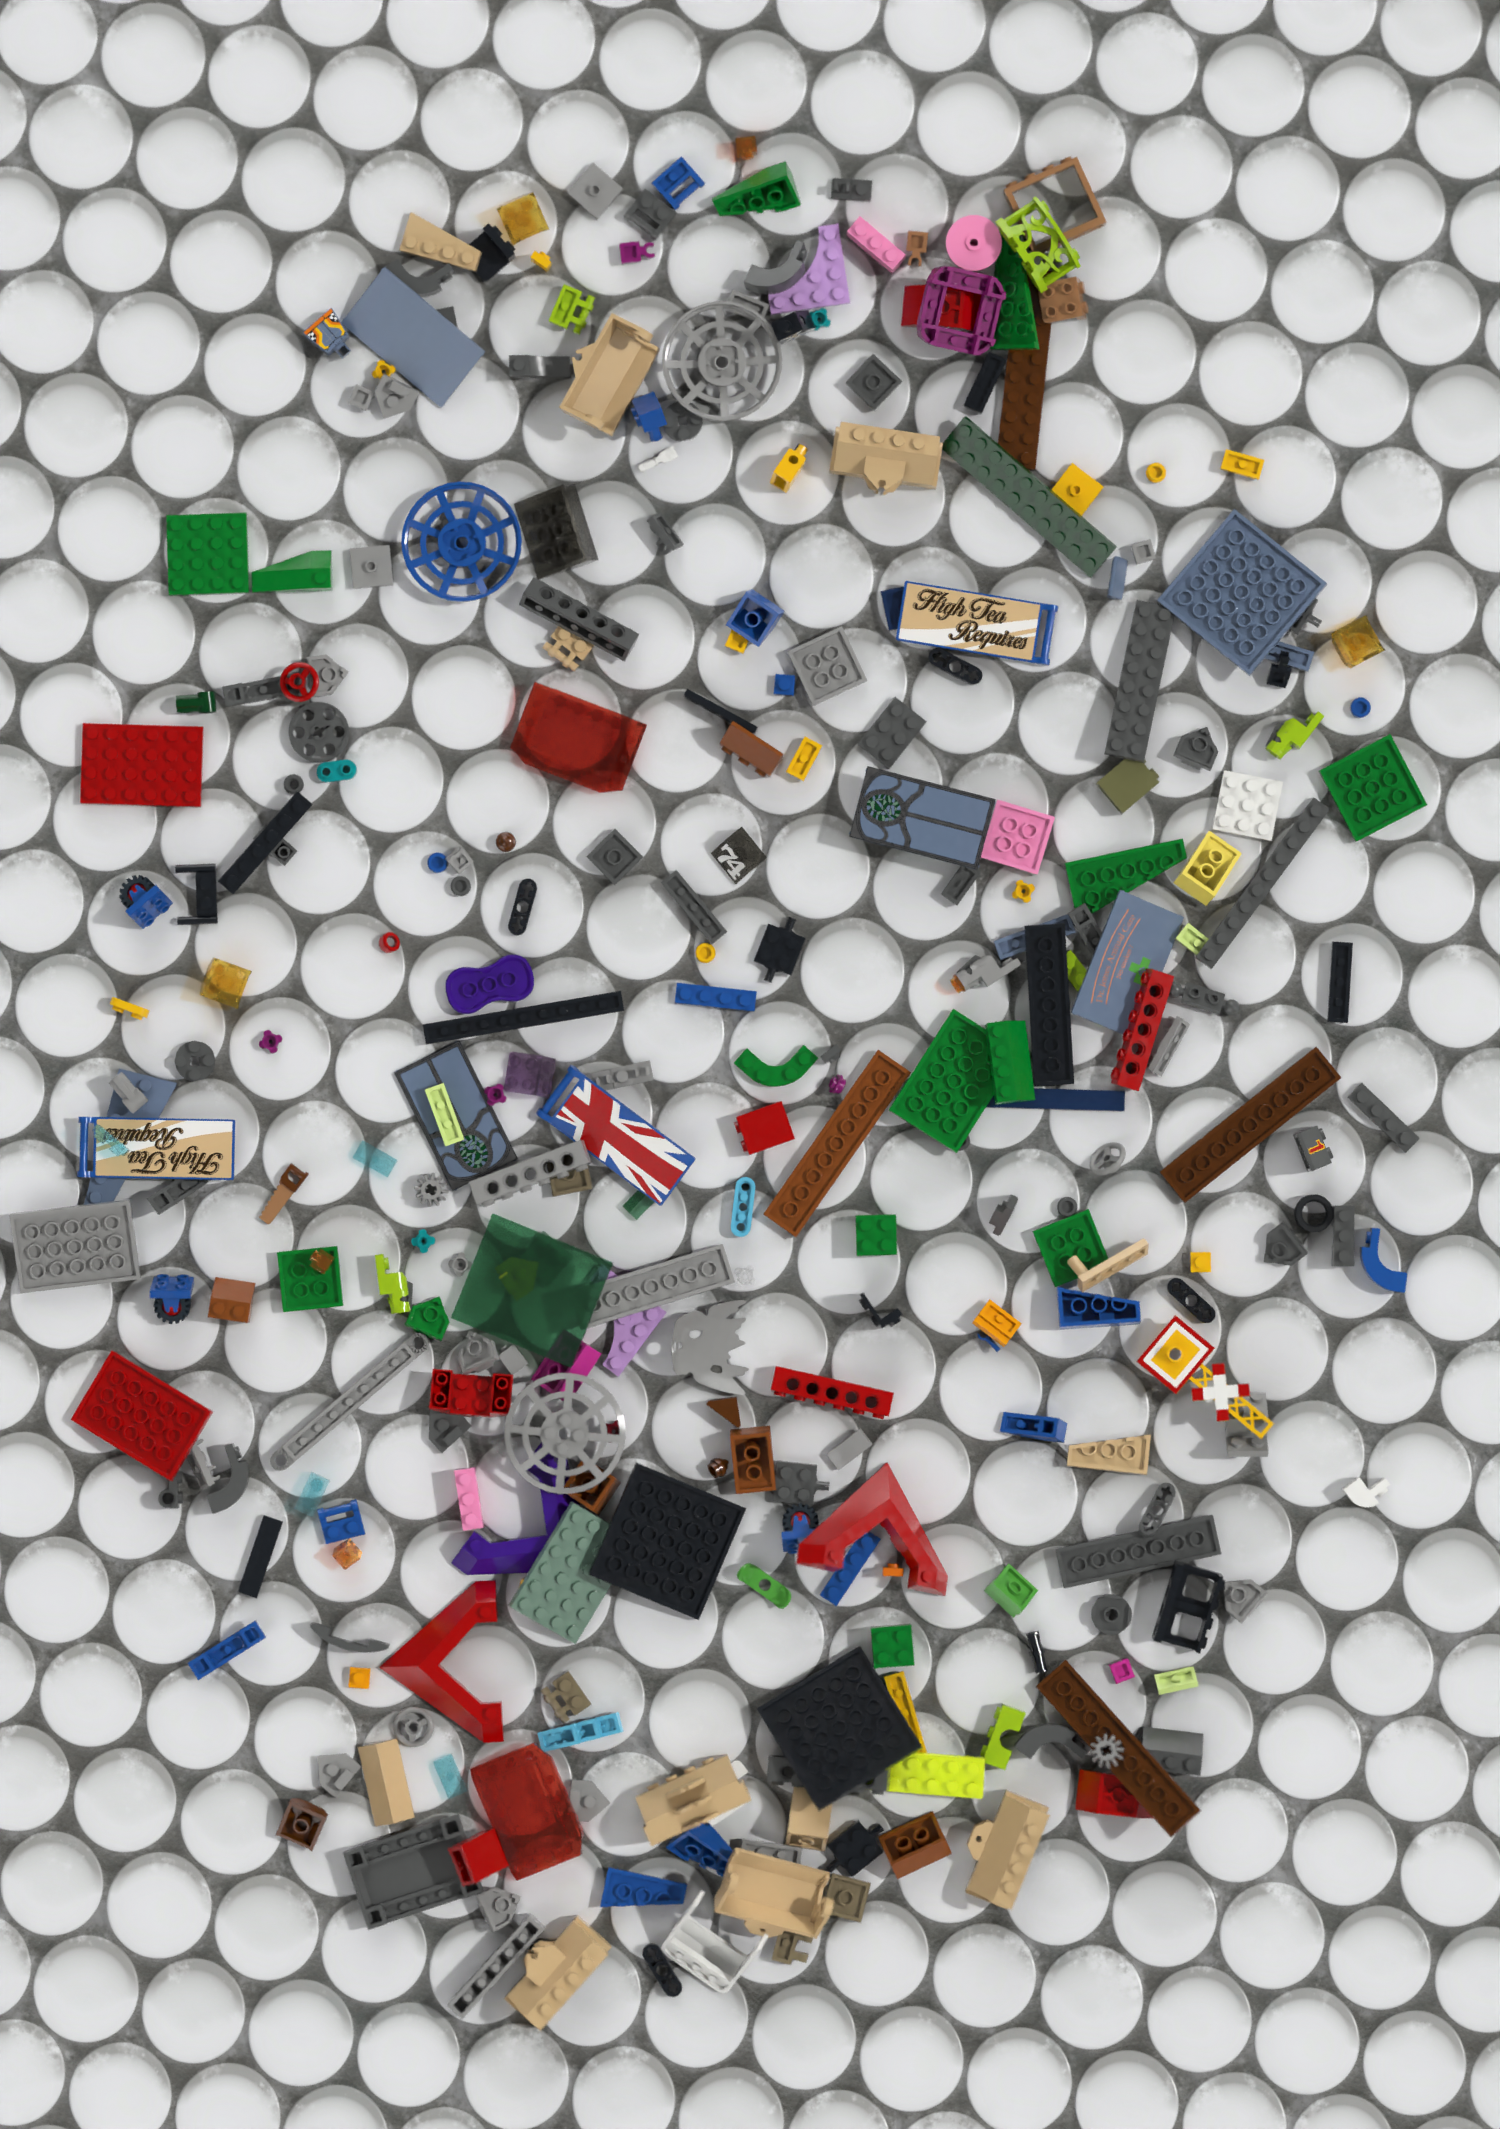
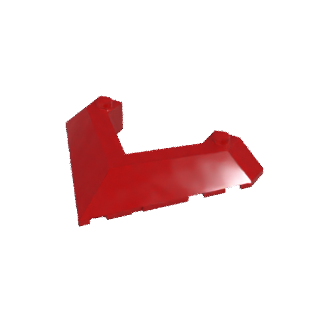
M888 1462L846 1499L825 1521L816 1527L806 1539L798 1544L796 1564L835 1572L843 1567L845 1548L880 1524L882 1528H885L890 1536V1540L898 1552L902 1553L906 1559V1564L910 1568L907 1588L946 1596L948 1575Z
M496 1580L475 1581L379 1667L483 1743L504 1742L502 1701L481 1702L447 1672L440 1663L476 1623L498 1621Z

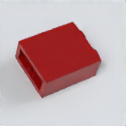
M782 1101L737 1116V1121L734 1122L737 1134L742 1133L744 1139L740 1141L744 1153L748 1152L749 1155L795 1139Z
M494 1828L481 1831L448 1848L462 1886L475 1884L509 1866Z

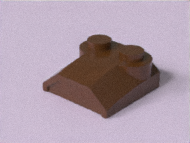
M291 1798L276 1836L283 1837L313 1851L328 1814L317 1805L300 1798Z

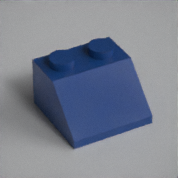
M751 589L746 591L726 626L760 647L785 611Z

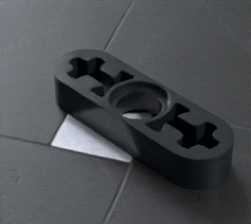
M935 648L929 653L928 660L932 666L969 685L980 683L982 671L978 667L940 648ZM939 652L942 659L946 660L947 656L951 659L947 662L946 668L942 667L944 662L938 661L935 663L932 655H937ZM951 662H959L961 670L959 672H952L949 667ZM965 665L969 667L966 671L970 673L973 671L977 672L978 680L970 681V676L964 674V677L960 676L964 671Z
M524 879L519 884L508 923L509 931L515 936L522 935L527 928L537 892V885L532 879ZM528 882L534 888L533 891L528 893V897H532L531 901L526 898H519L520 894L524 896L525 889L522 887L527 885ZM524 901L528 904L527 912L520 913L517 910L519 902ZM515 913L519 916H526V920L521 918L520 925L523 926V929H519L518 932H515L512 924H516L518 917H514Z
M1173 1278L1168 1282V1292L1199 1321L1210 1323L1214 1320L1216 1315L1214 1308L1182 1279ZM1173 1282H1180V1288L1183 1291L1186 1288L1189 1290V1292L1183 1295L1182 1299L1178 1297L1182 1295L1179 1291H1172L1173 1286L1171 1284ZM1194 1295L1197 1298L1196 1305L1188 1306L1185 1302L1186 1297ZM1202 1302L1204 1305L1201 1308L1204 1310L1210 1309L1211 1312L1209 1314L1211 1318L1202 1319L1203 1313L1200 1310H1197V1313H1195L1193 1310Z
M654 1943L647 1944L643 1948V1958L666 1995L670 1997L678 1996L682 1991V1984L659 1946ZM648 1948H651L652 1950L656 1949V1958L659 1959L660 1957H662L663 1960L658 1961L654 1966H652L651 1963L654 1962V1959L652 1956L648 1957L646 1955L648 1953ZM661 1964L668 1967V1973L664 1976H660L656 1971V1968ZM671 1974L673 1975V1978H670L672 1984H678L676 1987L677 1992L675 1993L672 1990L668 1991L669 1983L667 1981L665 1983L662 1982Z

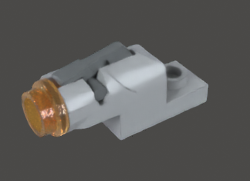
M975 955L957 971V974L953 975L950 982L958 994L981 984V981L988 987L1021 966L1018 958L1013 960L1010 957L1001 963L1003 967L1000 969L992 955L983 957Z

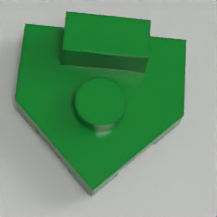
M440 1296L414 1305L405 1322V1326L414 1329L413 1331L426 1335L430 1339L434 1338L442 1341L450 1322Z

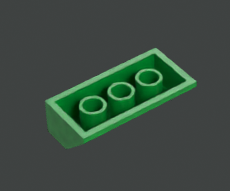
M1025 1021L987 1023L985 1029L995 1105L1034 1101L1035 1093Z

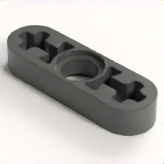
M1163 1483L1158 1487L1139 1523V1532L1142 1536L1149 1538L1156 1534L1175 1498V1488L1172 1484ZM1170 1489L1171 1496L1167 1495L1163 1503L1161 1501L1163 1497L1162 1490ZM1155 1505L1161 1506L1163 1508L1162 1514L1154 1515L1151 1511L1152 1507ZM1149 1515L1154 1519L1151 1525L1153 1530L1146 1532L1143 1525L1149 1524L1150 1518L1147 1517Z

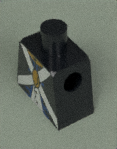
M809 310L792 312L771 323L777 340L782 345L816 329Z

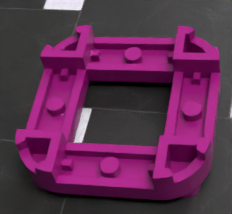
M951 266L934 268L927 278L917 320L918 337L929 345L967 354L980 355L986 352L995 344L996 339L993 338L1002 300L1006 299V292H1004L1002 284L996 277ZM947 287L982 294L972 334L938 326Z

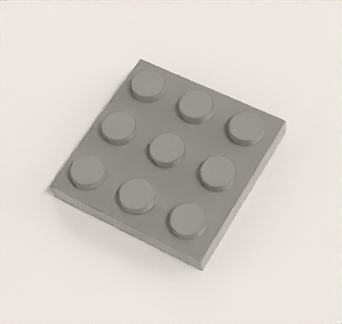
M842 626L787 651L812 706L867 681Z

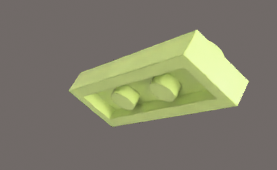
M444 1083L425 1089L445 1146L465 1140Z

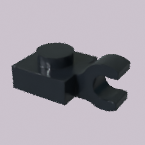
M1281 651L1278 664H1271L1266 684L1286 688L1291 674V667H1287L1289 652Z

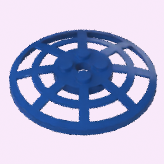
M452 482L430 490L415 503L405 520L401 545L406 566L412 577L421 587L441 599L468 602L489 596L508 581L519 562L522 537L515 513L499 494L480 484ZM454 489L477 491L473 502L456 501L448 503L444 494L445 491ZM486 494L497 501L509 517L498 522L489 510L481 506L484 495ZM437 496L441 507L430 515L425 524L413 520L420 508L428 500ZM460 507L471 508L467 519H455L451 509ZM478 512L484 514L493 525L482 530L475 523ZM442 513L445 514L448 523L441 531L430 527L438 516ZM512 524L516 537L514 558L503 554L504 537L502 529ZM410 527L421 531L420 548L422 556L414 560L410 559L408 549ZM497 533L498 537L497 552L486 548L485 537ZM427 534L438 538L439 549L429 554L426 547ZM459 538L467 539L468 545L465 548L457 547L456 542ZM482 556L494 559L491 565L480 574L476 563ZM443 557L450 564L446 575L440 572L431 561ZM499 562L511 565L504 577L487 590L483 579L494 571ZM426 564L433 574L442 579L443 582L439 591L428 585L418 575L415 568ZM457 567H469L473 576L466 579L453 578ZM451 583L458 585L476 583L480 591L479 594L470 596H452L447 594Z

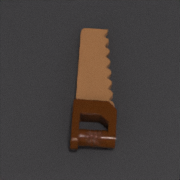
M291 1163L281 1176L280 1185L277 1186V1190L274 1191V1195L271 1196V1200L268 1201V1205L264 1207L265 1210L261 1212L262 1215L259 1218L265 1223L270 1224L293 1193L298 1190L309 1173H304ZM289 1172L300 1179L297 1184L289 1179Z

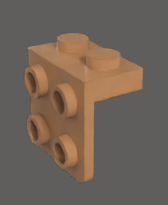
M1077 277L1054 281L1047 286L1048 289L1043 293H1040L1038 290L1042 317L1045 323L1048 324L1073 318L1078 320L1087 319L1086 313H1089L1086 301H1083L1082 295L1085 293V286Z

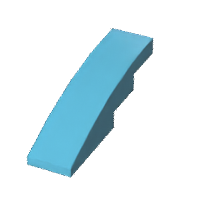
M619 1712L541 1731L537 1734L542 1752H547L621 1733L624 1730Z

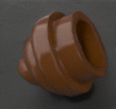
M509 832L500 833L496 838V846L502 852H510L516 845L515 837Z
M714 1458L708 1464V1470L714 1478L723 1477L728 1469L729 1461Z

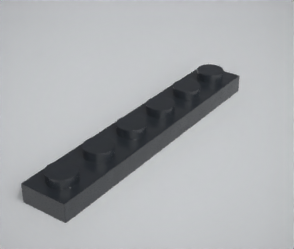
M296 791L221 876L218 882L234 894L313 804L299 791Z

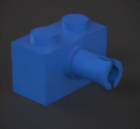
M654 391L632 399L634 407L630 409L637 426H642L644 432L649 433L651 442L661 440L663 436L659 427L667 425V422Z

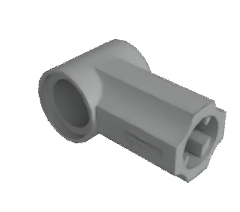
M123 1072L119 1073L109 1082L111 1087L122 1098V1102L133 1114L149 1101L137 1087L135 1088Z

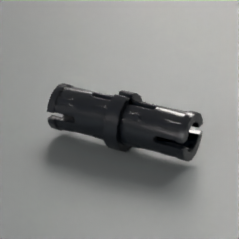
M1039 1631L1026 1634L1030 1646L1029 1655L1032 1656L1035 1674L1048 1671L1044 1657L1045 1649H1042Z

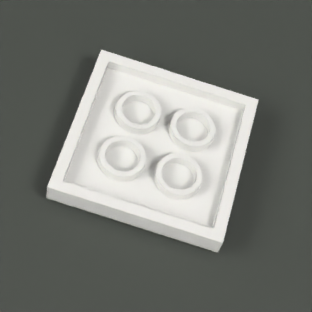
M1224 770L1212 830L1272 841L1283 782Z

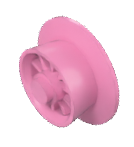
M969 215L960 218L951 226L946 237V249L950 259L958 267L968 271H980L991 266L997 260L1002 248L1001 234L996 225L989 219L979 215Z

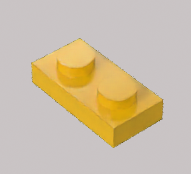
M1226 449L1220 469L1259 480L1264 460Z
M804 737L786 773L804 782L822 745Z

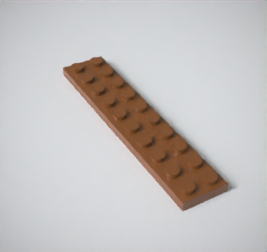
M877 1050L763 1215L797 1237L911 1072L880 1050Z

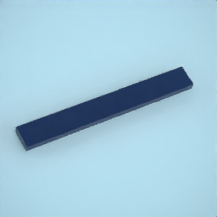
M1034 1088V1101L995 1105L993 1095L986 1106L987 1108L1125 1111V1091Z

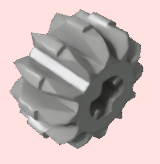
M435 1173L431 1174V1180H429L427 1174H424L425 1182L421 1179L417 1180L422 1186L414 1187L415 1190H421V1193L415 1196L416 1198L423 1196V1199L420 1201L421 1204H424L428 1199V1207L432 1206V1200H434L436 1206H439L440 1203L437 1198L443 1201L446 1200L441 1193H449V1190H442V1187L448 1184L447 1182L439 1183L443 1178L442 1176H439L435 1181ZM430 1184L433 1187H437V1191H434L436 1194L434 1195L426 1192V1189H429L427 1186Z
M1104 1734L1103 1741L1097 1736L1096 1740L1099 1744L1091 1743V1746L1096 1750H1091L1089 1753L1090 1755H1096L1092 1761L1094 1763L1099 1761L1098 1766L1100 1768L1106 1762V1768L1110 1769V1762L1118 1766L1115 1759L1123 1760V1757L1118 1753L1124 1752V1748H1117L1122 1742L1118 1740L1114 1743L1116 1738L1114 1735L1108 1740L1107 1734ZM1108 1747H1111L1109 1749L1112 1753L1103 1756V1748L1107 1749Z

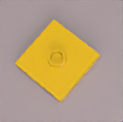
M1071 463L1052 488V491L1082 516L1104 486Z

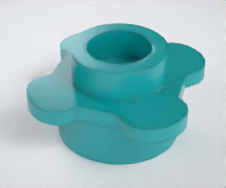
M825 308L810 312L816 327L815 331L821 327L830 326L831 321L827 318V310Z
M421 1229L416 1238H412L411 1243L413 1246H417L421 1253H426L430 1245L435 1244V1238L429 1236L425 1229Z

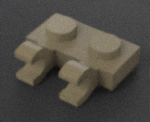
M784 1931L783 1934L777 1937L771 1960L791 1965L792 1959L806 1963L809 1954L795 1951L798 1940L812 1943L813 1938Z

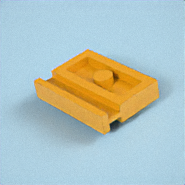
M990 1299L972 1322V1324L1003 1347L1006 1346L1022 1324Z

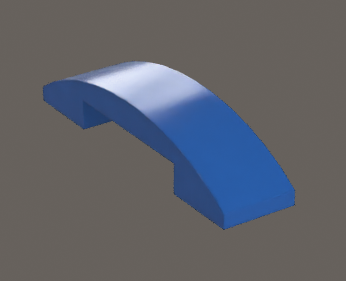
M255 1620L190 1661L188 1665L197 1679L200 1680L265 1639L266 1636Z

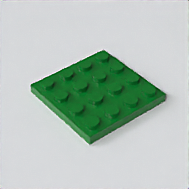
M247 513L166 515L169 596L249 593Z
M1391 734L1319 770L1355 842L1427 806Z

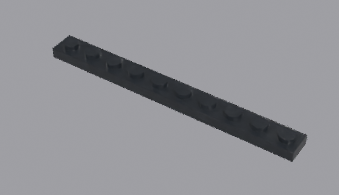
M621 991L423 1024V1030L427 1045L624 1011Z

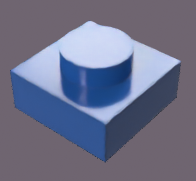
M775 674L774 695L794 696L795 675Z

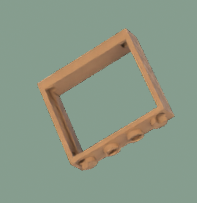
M1071 156L1061 160V164L1055 167L1052 164L1043 168V172L1037 175L1031 173L1025 176L1024 181L1019 183L1013 181L1007 184L1006 189L1003 191L1013 214L1019 210L1013 193L1074 167L1097 218L1064 232L1063 234L1068 242L1106 225V219L1078 158L1072 159ZM1022 221L1016 222L1017 225L1022 224ZM1023 231L1025 233V236H1022L1024 240L1027 241V233L1026 231ZM1032 237L1031 244L1028 247L1030 253L1050 251L1051 238L1036 245Z

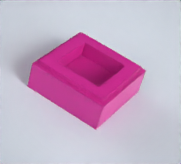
M1128 1658L1109 1665L1116 1684L1135 1677Z

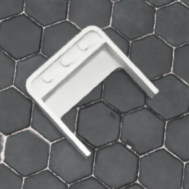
M701 1890L661 1946V1950L668 1958L716 1991L726 1993L760 1952L768 1935L765 1934L750 1954H744L690 1916L705 1891Z

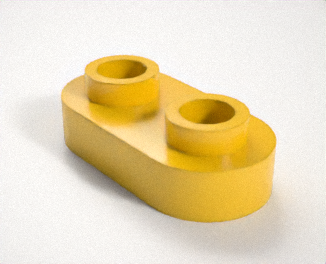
M112 997L109 1003L113 1005L112 1010L120 1013L127 1010L132 1012L131 1017L142 1020L143 1017L147 1018L150 1011Z

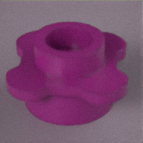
M266 1030L262 1041L259 1042V1046L262 1049L270 1050L271 1053H276L278 1051V1044L282 1042V1036L275 1035L270 1030Z
M837 1074L835 1077H832L828 1085L830 1093L840 1094L843 1091L846 1080L843 1079L842 1075Z
M502 1084L485 1088L484 1093L487 1094L488 1105L494 1106L495 1103H504L507 1097L503 1093L504 1087Z

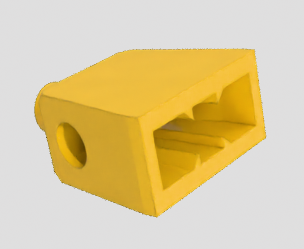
M798 444L794 450L789 448L774 470L770 483L787 493L805 464L806 458L804 456L808 449L802 444Z

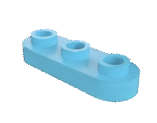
M749 1177L740 1178L735 1185L731 1231L737 1237L746 1236L751 1229L755 1183ZM747 1183L749 1190L743 1191L741 1188L742 1184ZM741 1203H745L747 1205V1209L745 1211H741L739 1209V1205ZM739 1223L744 1224L745 1228L743 1231L737 1229Z

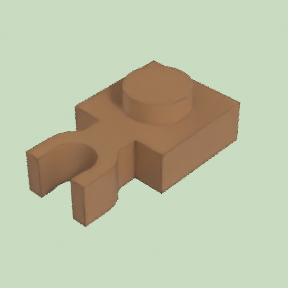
M908 230L906 251H912L908 265H911L913 258H917L919 260L918 266H922L920 252L926 253L928 232Z

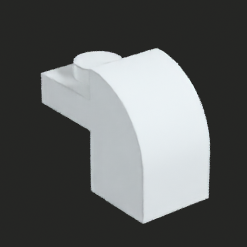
M1357 1477L1343 1487L1342 1490L1354 1504L1361 1507H1373L1379 1504L1375 1496L1378 1495L1380 1497L1385 1494L1390 1484L1386 1478H1382L1368 1489L1360 1477Z

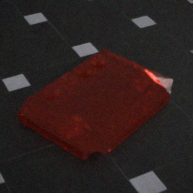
M534 682L510 748L526 765L599 793L622 791L647 724L550 686Z
M536 1742L470 1769L472 1781L492 1828L496 1831L509 1869L517 1881L582 1854L583 1829L552 1756L544 1752Z

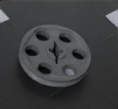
M313 702L301 707L292 717L289 725V739L294 750L302 758L316 763L328 762L339 756L345 749L349 740V726L345 716L335 706L324 702ZM331 709L334 711V718L332 720H325L323 718L325 710ZM306 710L314 712V718L310 721H306L303 718V713ZM338 726L343 727L345 730L344 735L340 738L335 737L333 734L334 729ZM301 727L304 729L305 734L302 738L294 737L293 731L295 728ZM315 728L324 729L322 737L318 735L313 736L316 732ZM311 744L315 747V752L308 756L304 753V747ZM325 745H334L335 751L332 755L324 753Z

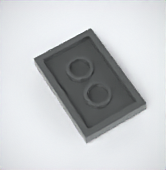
M895 697L858 745L890 769L927 721Z

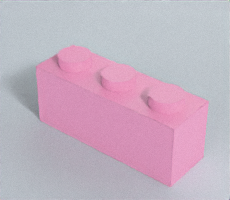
M859 216L847 230L846 236L890 273L893 274L904 261L906 254L862 217Z
M472 1467L455 1470L463 1531L483 1528L484 1523L476 1469Z

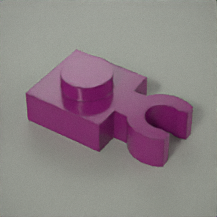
M639 241L619 243L622 264L641 262V256H645L648 259L655 257V253L649 254L646 251L647 248L654 247L652 242H648L640 247Z

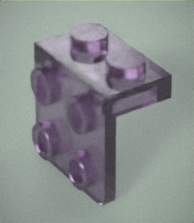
M511 1052L508 1059L504 1090L549 1098L552 1091L556 1059Z

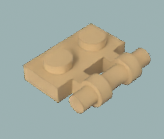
M558 626L551 635V638L557 641L553 646L546 642L542 648L548 652L549 656L561 661L565 668L569 667L575 672L579 665L573 660L577 656L583 661L595 645ZM561 646L571 652L568 657L559 651Z

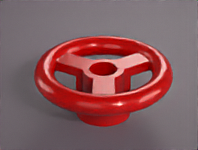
M304 662L290 664L283 670L280 677L282 693L294 702L309 700L315 695L319 687V677L316 670ZM293 669H304L301 674L294 673L290 676V678H286L289 672ZM310 673L313 678V686L310 692H307L305 684L306 678ZM298 678L301 679L300 685H296V680ZM286 684H290L292 688L300 690L302 696L291 694Z

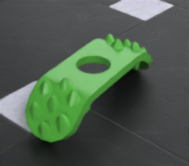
M747 1563L739 1569L737 1578L770 1600L778 1608L784 1609L790 1603L791 1592L763 1570L751 1563ZM762 1579L769 1580L771 1583L770 1589L762 1590L759 1582Z

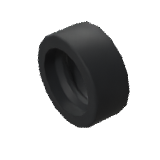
M1318 1194L1305 1196L1295 1207V1220L1305 1231L1320 1232L1326 1229L1332 1222V1205L1325 1197ZM1318 1202L1324 1206L1326 1216L1322 1223L1310 1225L1304 1221L1302 1210L1307 1203Z

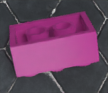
M563 1329L531 1380L535 1381L555 1373H575L587 1377L601 1356V1353ZM566 1379L549 1381L540 1386L551 1394L565 1392ZM574 1380V1393L578 1391L583 1382Z

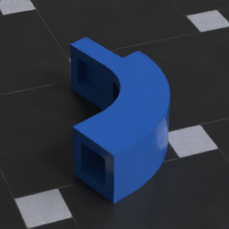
M1370 1228V1232L1367 1231L1365 1236V1243L1368 1244V1247H1360L1359 1251L1365 1273L1381 1288L1405 1293L1407 1273L1392 1271L1381 1263L1378 1257L1380 1229Z

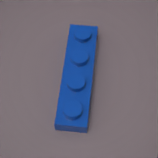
M677 983L675 1003L755 1012L757 991Z
M868 1531L856 1540L843 1559L842 1569L834 1572L820 1593V1596L837 1606L881 1538Z

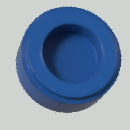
M1361 697L1353 700L1350 705L1352 715L1357 718L1367 716L1371 710L1369 701Z
M441 853L430 855L427 862L429 869L434 873L445 871L448 866L446 857Z

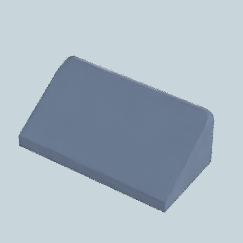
M1118 556L1113 557L1107 597L1121 600L1123 598L1128 561Z

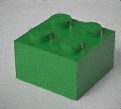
M896 1214L855 1216L856 1256L897 1255Z
M911 1623L871 1627L874 1669L915 1665Z

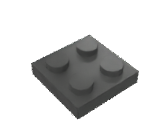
M874 354L846 381V385L874 411L902 383V380Z
M616 829L586 856L614 885L643 858Z

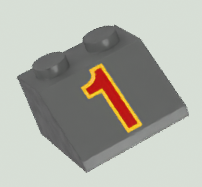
M1314 1126L1293 1135L1307 1172H1312L1332 1163L1333 1154L1329 1147L1326 1148L1323 1140L1326 1137L1322 1128L1318 1129V1126Z

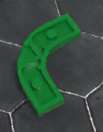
M803 1045L784 1065L770 1066L746 1049L734 1064L755 1082L765 1086L778 1087L797 1081L817 1061L818 1057Z

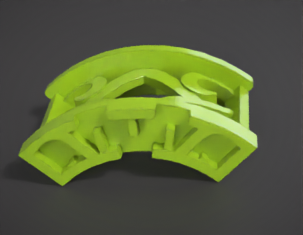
M1035 196L1032 198L1033 201L1007 218L1003 219L1001 217L995 223L1000 234L1014 253L1017 252L1019 254V257L1022 259L1021 264L1032 284L1040 293H1043L1048 289V285L1074 268L1078 269L1081 265L1078 261L1080 259L1078 252L1075 248H1071L1064 234L1048 212V205L1044 200L1040 202ZM1037 210L1040 214V219L1036 220L1032 215L1030 218L1031 224H1028L1025 217ZM1019 220L1022 221V224L1012 226ZM1046 221L1050 227L1042 224ZM1023 231L1027 233V241L1025 242L1019 239L1020 235L1025 236ZM1031 231H1039L1051 236L1048 257L1041 252L1028 253L1026 251L1032 241ZM1058 240H1059V242L1061 243V245H1062L1063 248H1058V249H1057V247H1058ZM1065 254L1069 261L1057 268L1053 261L1063 262L1060 259V255ZM1037 256L1041 257L1045 263L1040 260V264L1037 265L1034 262V258ZM1050 267L1052 270H1054L1053 272L1042 278L1047 273Z

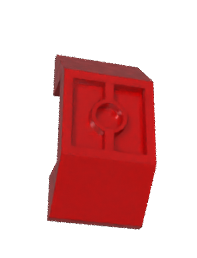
M926 285L905 286L901 326L917 328V320ZM947 287L938 326L961 329L962 332L973 333L982 294Z
M433 1369L429 1409L450 1415L489 1418L507 1416L511 1407L513 1375L493 1373V1377L453 1374V1370Z
M1079 1769L1075 1810L1131 1818H1153L1114 1774Z

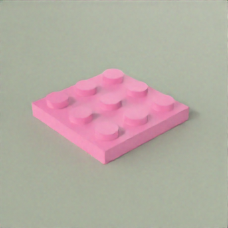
M997 799L981 858L1038 875L1055 817Z

